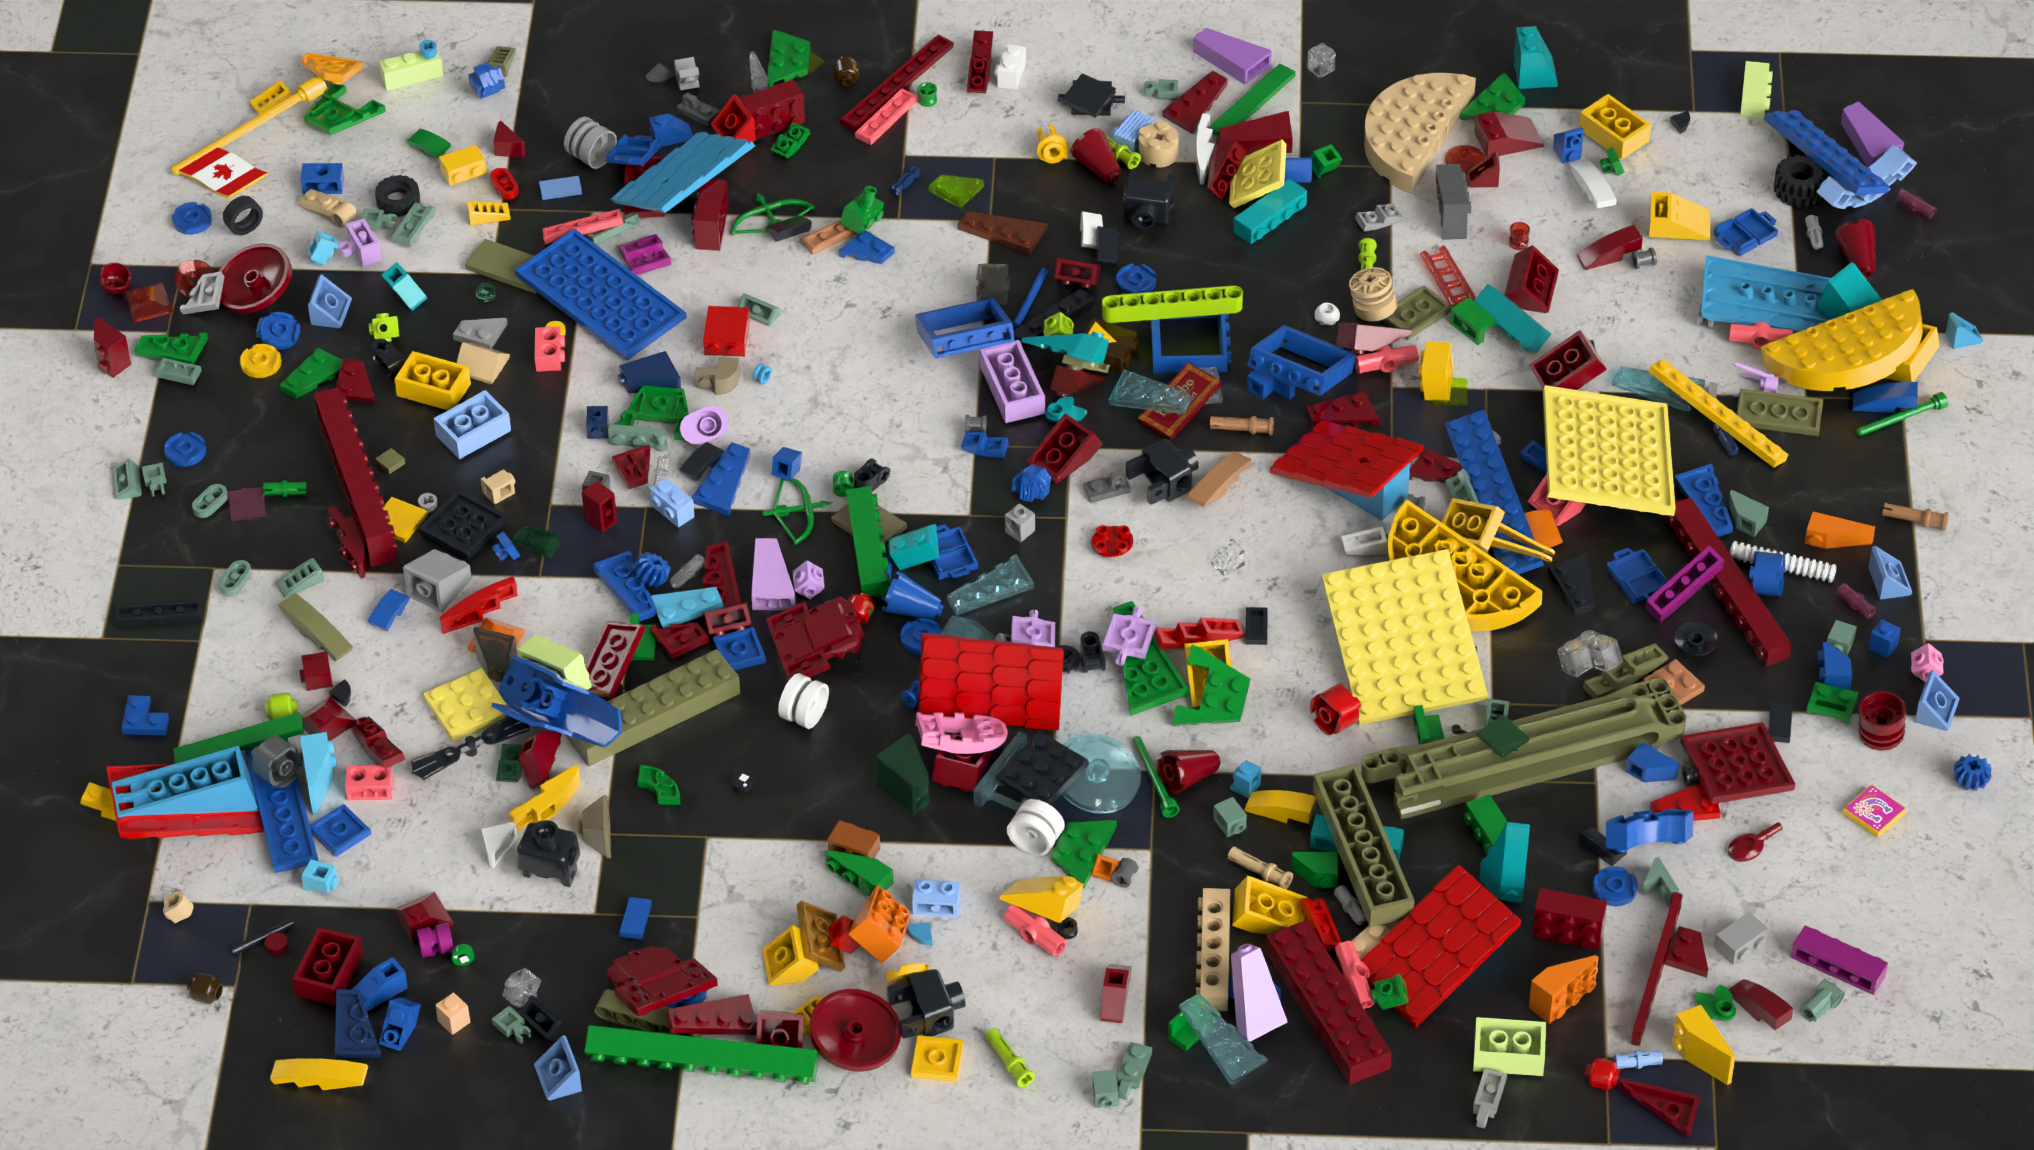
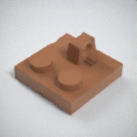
M1676 659L1653 674L1643 678V681L1655 678L1666 680L1680 705L1704 692L1705 685Z

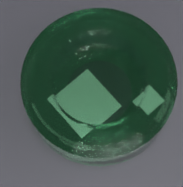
M482 283L476 287V298L479 301L490 302L495 299L496 288L493 284Z

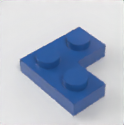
M128 695L122 733L129 735H166L169 714L149 713L150 696Z

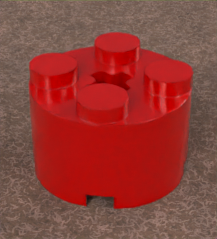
M1341 683L1319 693L1310 701L1311 713L1314 712L1316 716L1314 722L1327 735H1336L1356 724L1359 719L1361 703Z

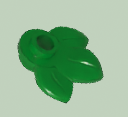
M1719 985L1716 988L1714 995L1701 992L1696 993L1698 1006L1701 1005L1711 1020L1729 1021L1735 1017L1736 1008L1733 1004V994L1723 985Z

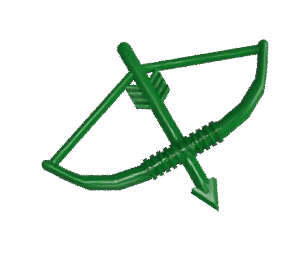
M756 193V201H759L761 206L754 207L741 214L735 220L731 234L734 236L735 234L768 232L767 229L736 230L737 226L744 219L752 215L756 216L766 212L770 219L768 225H771L781 220L775 219L770 210L785 205H802L807 207V209L797 216H803L811 209L814 210L815 206L800 199L776 200L766 204L764 201L765 197Z
M780 478L773 510L763 511L762 516L774 515L794 541L793 544L797 545L809 536L813 528V508H824L833 502L821 500V502L811 503L810 494L799 480L792 478L790 481ZM784 480L794 483L800 489L803 505L787 507L785 504L778 505ZM805 510L806 519H808L807 528L796 539L780 517L787 516L789 512Z

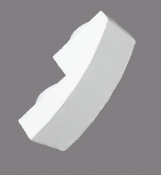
M1081 212V247L1096 249L1097 226L1103 227L1101 214Z

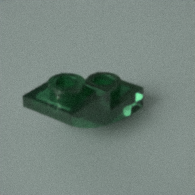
M502 744L496 781L519 782L522 771L519 755L523 745Z

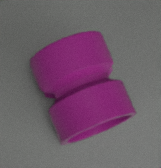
M448 923L436 925L434 929L430 927L417 929L422 958L435 956L438 951L441 954L452 951L453 942Z

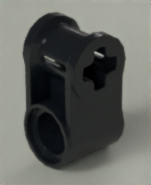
M378 339L373 342L374 363L388 377L399 373L406 362L404 355L385 339Z
M870 458L860 469L855 471L854 488L871 486L873 492L887 481L891 471L890 468L887 466L883 467L875 459Z
M1093 631L1083 633L1080 637L1083 673L1097 669L1105 671V656L1102 651L1099 635Z

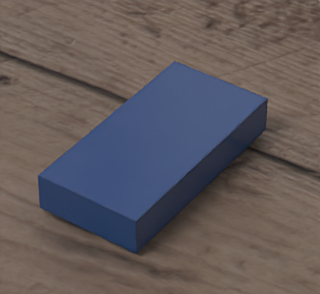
M629 897L619 932L620 937L642 940L652 907V900Z

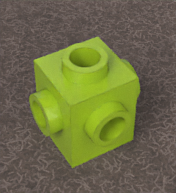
M1058 312L1044 320V336L1073 334L1074 325L1069 317Z
M388 313L376 314V318L372 319L373 323H369L370 336L374 335V339H385L392 342L391 337H400L397 316L389 317ZM382 324L387 325L388 329L386 332L380 330Z

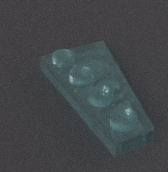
M1124 369L1108 400L1110 405L1184 414L1192 398L1188 392Z
M1015 554L1010 557V561L995 566V570L988 574L983 573L978 577L977 581L972 584L967 583L947 595V602L957 616L1034 588V582Z
M1200 993L1179 1005L1180 1010L1229 1083L1268 1061L1263 1054L1260 1055L1253 1049L1254 1045L1248 1040L1245 1041L1236 1032L1237 1029L1231 1023H1226L1220 1017L1221 1014Z

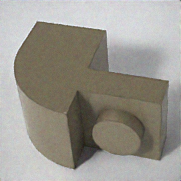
M719 357L717 369L696 367V388L715 389L716 395L731 392L739 382L740 360L739 358Z

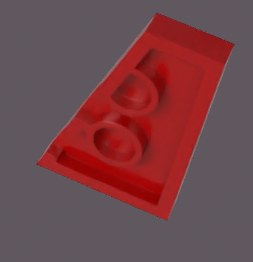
M1701 783L1650 802L1652 814L1664 812V809L1693 810V821L1719 819L1721 814L1719 804H1711Z

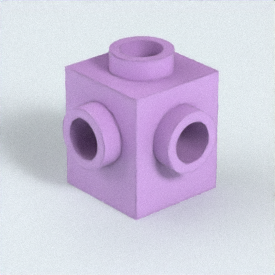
M809 561L801 564L793 571L794 591L808 599L820 593L824 589L823 569Z

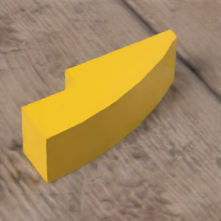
M1292 791L1251 792L1245 811L1287 823L1290 818L1309 824L1315 810L1316 797Z

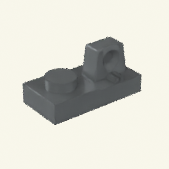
M689 92L683 96L682 102L677 106V112L707 127L711 125L720 110L697 100V97Z
M1122 470L1110 473V476L1107 478L1084 483V490L1091 503L1131 493V488Z

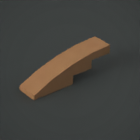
M1235 451L1215 465L1187 495V499L1202 507L1211 504L1226 494L1228 486L1238 481L1239 474L1250 467L1252 459Z

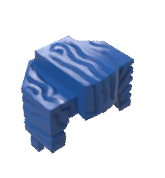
M486 62L473 67L474 72L468 74L469 83L480 99L498 93L505 88L504 77L499 66L492 68Z
M1031 464L1015 475L1011 491L1020 493L1019 499H1023V501L1032 502L1035 498L1044 500L1049 494L1051 476L1044 467Z

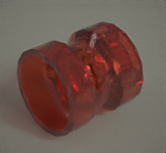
M1524 222L1513 223L1509 231V246L1515 250L1526 249L1529 245L1530 227Z

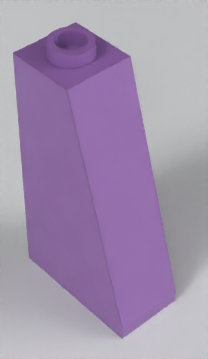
M1209 28L1196 34L1193 39L1194 53L1244 85L1271 66L1272 51Z
M1859 101L1843 109L1841 124L1866 167H1870L1892 145L1903 151L1904 142Z

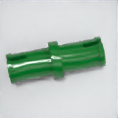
M283 480V482H264L263 484L264 496L283 495V497H287L288 495L307 494L306 481L287 482V480Z

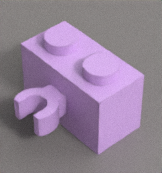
M365 218L345 224L348 241L339 242V250H342L343 256L348 257L354 252L363 267L381 261L380 244Z

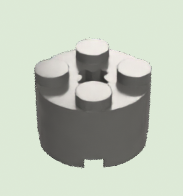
M272 735L251 752L254 773L273 786L286 787L291 784L298 776V773H296L298 767L303 765L302 752L277 735Z

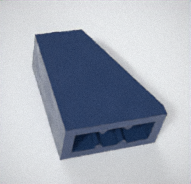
M666 351L619 365L620 374L617 375L618 381L621 386L625 387L628 393H638L643 385L681 389V378Z

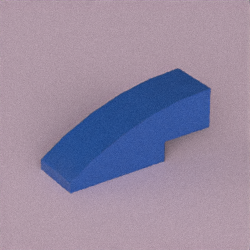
M1918 382L1887 383L1853 393V411L1895 413V407L1917 408Z

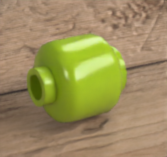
M290 693L272 694L269 696V700L265 701L267 718H271V720L298 712L297 700L292 699Z

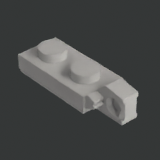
M1484 1069L1473 1106V1113L1478 1114L1476 1127L1485 1129L1488 1117L1494 1118V1115L1497 1113L1507 1080L1506 1073Z

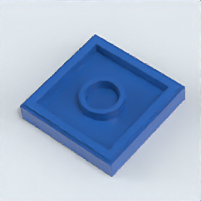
M754 627L712 637L715 650L717 649L734 671L766 663V657Z
M345 804L310 825L312 835L335 858L371 835V829Z

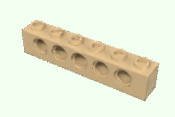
M1203 888V897H1198V911H1203V914L1198 915V929H1202V933H1197V947H1202V951H1197V965H1201V969H1196V983H1201V987H1196V996L1202 998L1201 1008L1205 1011H1228L1230 889Z

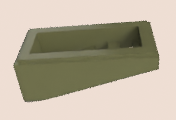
M497 46L488 60L492 68L500 67L503 77H507L516 48Z

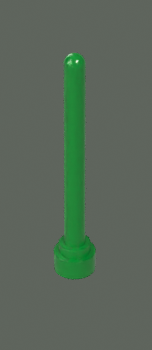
M1943 392L1933 394L1930 401L1917 405V408H1909L1860 427L1856 430L1858 436H1863L1929 409L1941 410L1948 407L1947 397Z
M1135 736L1133 738L1134 745L1161 799V812L1164 817H1173L1178 814L1180 808L1176 800L1169 797L1141 737Z

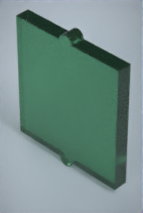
M1502 715L1493 722H1488L1487 726L1476 732V735L1501 758L1513 751H1518L1520 746L1530 740L1505 715Z

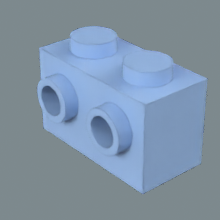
M666 477L649 488L651 506L678 528L694 518L693 499Z
M915 879L912 899L913 914L958 917L960 882Z

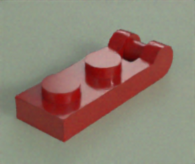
M1302 898L1299 903L1300 910L1304 911L1309 924L1327 951H1335V946L1342 943L1325 900L1316 898L1313 901L1310 898Z

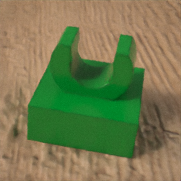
M1613 147L1606 150L1608 158H1603L1599 161L1604 173L1609 174L1613 170H1615L1617 176L1625 173Z

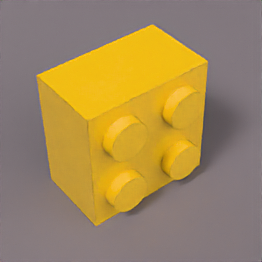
M1426 342L1425 350H1421L1422 365H1419L1418 376L1422 377L1420 380V392H1424L1425 400L1449 401L1454 373L1451 342Z

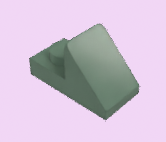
M1657 857L1654 859L1644 881L1643 895L1658 891L1660 897L1665 899L1670 906L1674 892L1679 893V888L1660 858Z

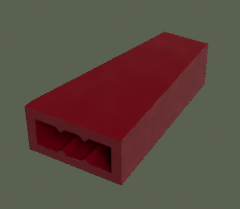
M1289 111L1220 128V136L1216 137V146L1219 141L1236 140L1247 151L1246 155H1249L1283 140L1286 144V153H1292L1293 136Z

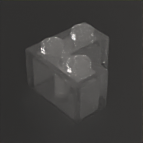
M1592 630L1584 631L1581 636L1566 642L1564 646L1557 649L1563 672L1575 677L1593 667L1608 672L1623 662L1617 639Z

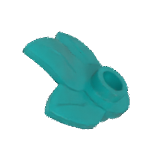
M1063 397L1058 399L1056 403L1050 404L1046 409L1045 415L1048 420L1058 422L1065 413L1078 422L1086 416L1087 410L1074 406L1073 397Z

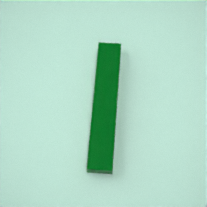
M1279 63L1209 126V129H1213L1212 134L1219 137L1220 128L1242 123L1249 119L1295 77V71Z
M298 712L173 748L175 764L238 745L241 751L255 748L272 735L286 739L303 734L302 716Z

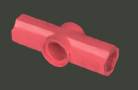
M1757 322L1753 326L1731 324L1729 341L1751 343L1754 348L1761 349L1763 345L1793 334V330L1770 328L1769 324L1765 322Z
M1386 345L1373 353L1356 356L1355 368L1357 373L1379 369L1389 373L1396 370L1399 365L1419 362L1418 349L1416 345L1394 349Z
M1013 904L1004 914V920L1020 931L1022 938L1028 944L1034 945L1036 943L1049 954L1057 957L1067 946V940L1050 929L1048 922L1039 915L1034 917L1025 909Z
M1353 941L1339 943L1335 946V952L1343 971L1341 974L1364 1009L1370 1008L1375 1003L1367 978L1370 976L1369 969L1360 961Z

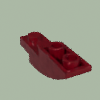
M974 30L967 93H987L992 62L993 31Z
M336 505L328 508L329 517L327 522L332 530H336L341 547L339 548V553L343 559L348 560L353 573L356 572L361 579L365 578L367 560L361 529L353 515L344 518Z
M361 717L356 722L350 724L356 739L376 765H382L386 769L405 760L403 752L387 738L385 730L371 717Z

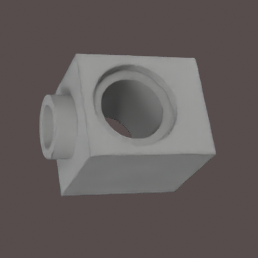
M1020 503L1005 514V532L1019 542H1022L1035 531V513Z

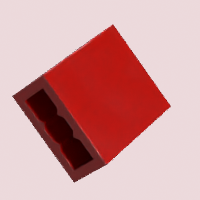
M708 306L703 338L704 355L745 357L750 324L749 307Z

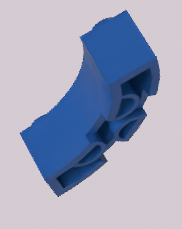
M1664 809V812L1652 814L1651 810L1633 812V816H1628L1625 819L1623 815H1620L1606 822V848L1614 849L1615 852H1626L1635 846L1654 842L1684 844L1693 837V810Z

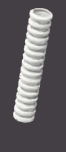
M1734 541L1731 546L1730 555L1733 559L1736 558L1737 561L1743 560L1744 563L1749 561L1750 564H1753L1754 551L1777 553V551L1773 550L1771 552L1770 549L1764 550L1763 547L1759 549L1755 545L1751 547L1750 544L1746 546L1742 542L1738 544L1737 541ZM1789 553L1785 555L1786 569L1784 572L1788 570L1791 574L1796 572V575L1800 573L1804 577L1809 575V578L1815 577L1817 580L1822 578V581L1828 580L1829 583H1832L1834 580L1836 564L1831 566L1828 562L1823 564V561L1818 563L1815 559L1810 561L1809 558L1803 559L1802 556L1797 558L1796 555L1790 556Z

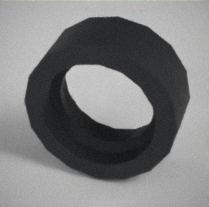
M250 196L235 198L226 206L223 212L224 224L236 235H245L254 231L263 219L262 208ZM251 208L245 219L235 223L237 216L242 211Z

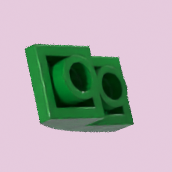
M792 122L786 133L779 135L770 149L771 152L788 159L806 141L810 135L809 129Z
M419 129L407 140L410 147L423 149L426 156L435 158L445 155L446 151L451 147L447 140L424 129Z

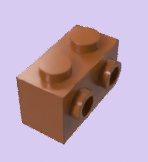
M840 820L827 839L828 850L875 858L880 850L879 834Z

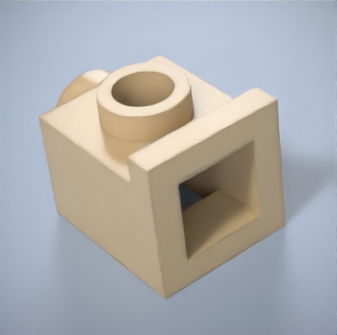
M504 469L487 479L485 477L481 478L482 493L494 505L515 494V479L511 473H507Z

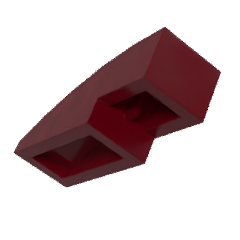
M1635 225L1625 227L1592 243L1578 253L1577 258L1585 270L1622 261L1623 254L1642 250L1643 237Z
M1743 979L1728 989L1733 994V999L1755 1020H1764L1773 1030H1777L1792 1019L1793 1007L1769 989L1755 982Z

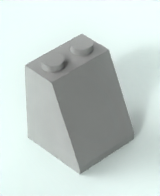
M436 549L403 567L407 596L440 612L447 608L471 580L469 564Z

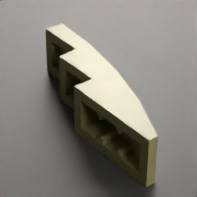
M294 593L278 604L279 608L305 637L309 636L320 650L323 648L327 651L335 662L352 651L353 646L344 636L298 594Z
M1656 644L1623 655L1619 663L1604 668L1600 676L1584 681L1583 689L1593 699L1607 696L1646 676L1666 662L1668 656Z

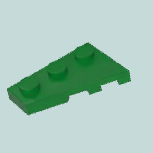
M186 333L180 334V337H169L167 334L142 335L134 351L137 356L157 360L167 358L194 364L208 336L207 333H199V336H189Z
M318 348L279 385L280 391L297 399L316 389L317 384L325 380L331 381L335 379V375L340 372L342 360Z

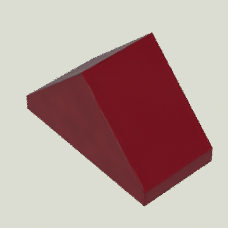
M499 121L493 141L495 156L525 157L524 141L502 121Z
M1497 151L1466 172L1467 186L1470 188L1498 187L1500 162Z

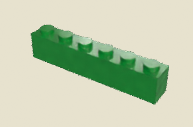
M871 486L848 489L846 494L862 593L867 594L871 598L887 595V586L891 585L890 573H885V570H889L887 557H882V554H886L884 541L880 542V538H884L882 525L877 526V522H881L879 509L875 510V507L878 506L877 494H872Z

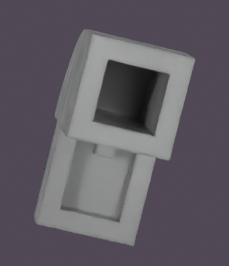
M694 57L674 60L673 66L679 90L699 88V70L695 66Z

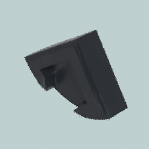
M1688 111L1670 117L1671 124L1680 134L1685 132L1690 124V114Z
M345 679L329 691L330 697L344 707L349 704L351 697V688Z

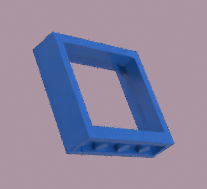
M994 297L915 314L917 332L934 358L1015 342L1012 322ZM991 310L993 314L987 315L986 311ZM988 319L996 321V323L941 335L934 333L937 330ZM938 346H942L943 351L937 352Z
M1228 314L1169 318H1218L1220 355L1161 356L1159 319L1150 320L1153 374L1179 373L1188 362L1206 373L1227 372V364H1231V351H1227V349H1230V337H1226V334H1229V322H1225V320H1228Z
M1283 325L1251 348L1247 366L1321 396L1353 372L1357 354ZM1281 347L1330 368L1323 373H1319L1272 352ZM1314 386H1320L1319 390L1314 389Z

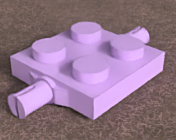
M1135 606L1132 615L1113 614L1103 643V651L1117 653L1118 656L1115 662L1118 665L1120 661L1121 666L1124 665L1126 656L1142 659L1146 657L1156 628V622L1140 617L1143 611L1141 606L1139 608Z
M1031 610L1029 617L1013 616L1011 622V642L1055 647V622L1039 619L1037 610H1035V613L1034 610Z

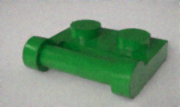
M1815 682L1806 713L1812 715L1817 713L1841 719L1844 723L1850 724L1859 692Z

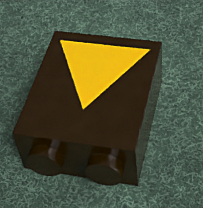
M1093 318L1083 334H1091L1092 331L1104 334L1103 338L1109 339L1103 363L1110 365V371L1121 374L1124 368L1129 366L1132 355L1136 354L1139 350L1138 333Z

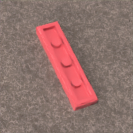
M901 88L855 132V138L872 145L918 101L917 95Z
M617 209L542 229L545 244L555 242L573 229L584 235L623 225L621 210Z

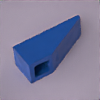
M392 957L374 967L352 990H360L366 1010L369 1011L408 988L406 973Z

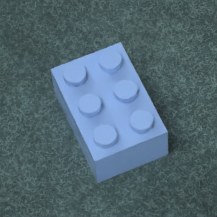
M486 390L434 418L436 436L458 459L511 431L509 413Z

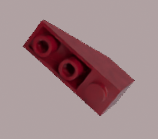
M1236 140L1219 141L1210 159L1208 189L1219 200L1223 199L1247 154V151Z

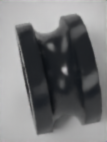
M1691 765L1690 768L1683 766L1682 777L1685 786H1689L1690 783L1698 784L1696 767L1694 765Z
M1067 917L1057 924L1058 934L1064 939H1072L1077 936V922L1073 918Z

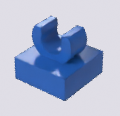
M504 531L497 535L501 543L494 545L492 549L500 560L505 559L508 554L513 560L521 556Z

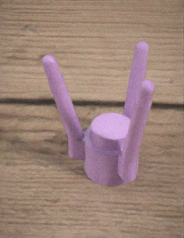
M1737 362L1734 363L1735 367L1761 376L1741 373V377L1760 381V388L1764 392L1776 393L1778 376ZM1739 393L1733 394V397L1738 398Z

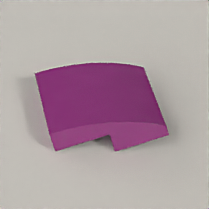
M657 234L619 245V250L629 270L636 275L672 265L671 258L664 250L663 242Z

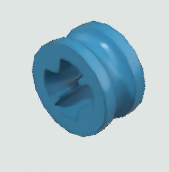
M425 40L419 44L421 57L431 59L437 55L436 42Z
M763 363L758 364L753 372V379L761 384H765L771 376V367H765Z

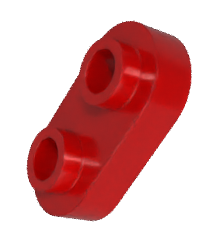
M496 168L490 173L491 183L501 198L510 200L518 195V184L509 170L506 168Z

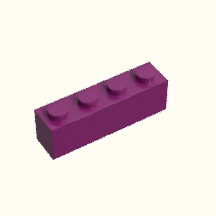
M1709 545L1647 599L1645 609L1661 624L1723 569L1724 559Z
M1806 925L1794 941L1791 953L1792 959L1872 995L1875 994L1886 977L1888 962Z

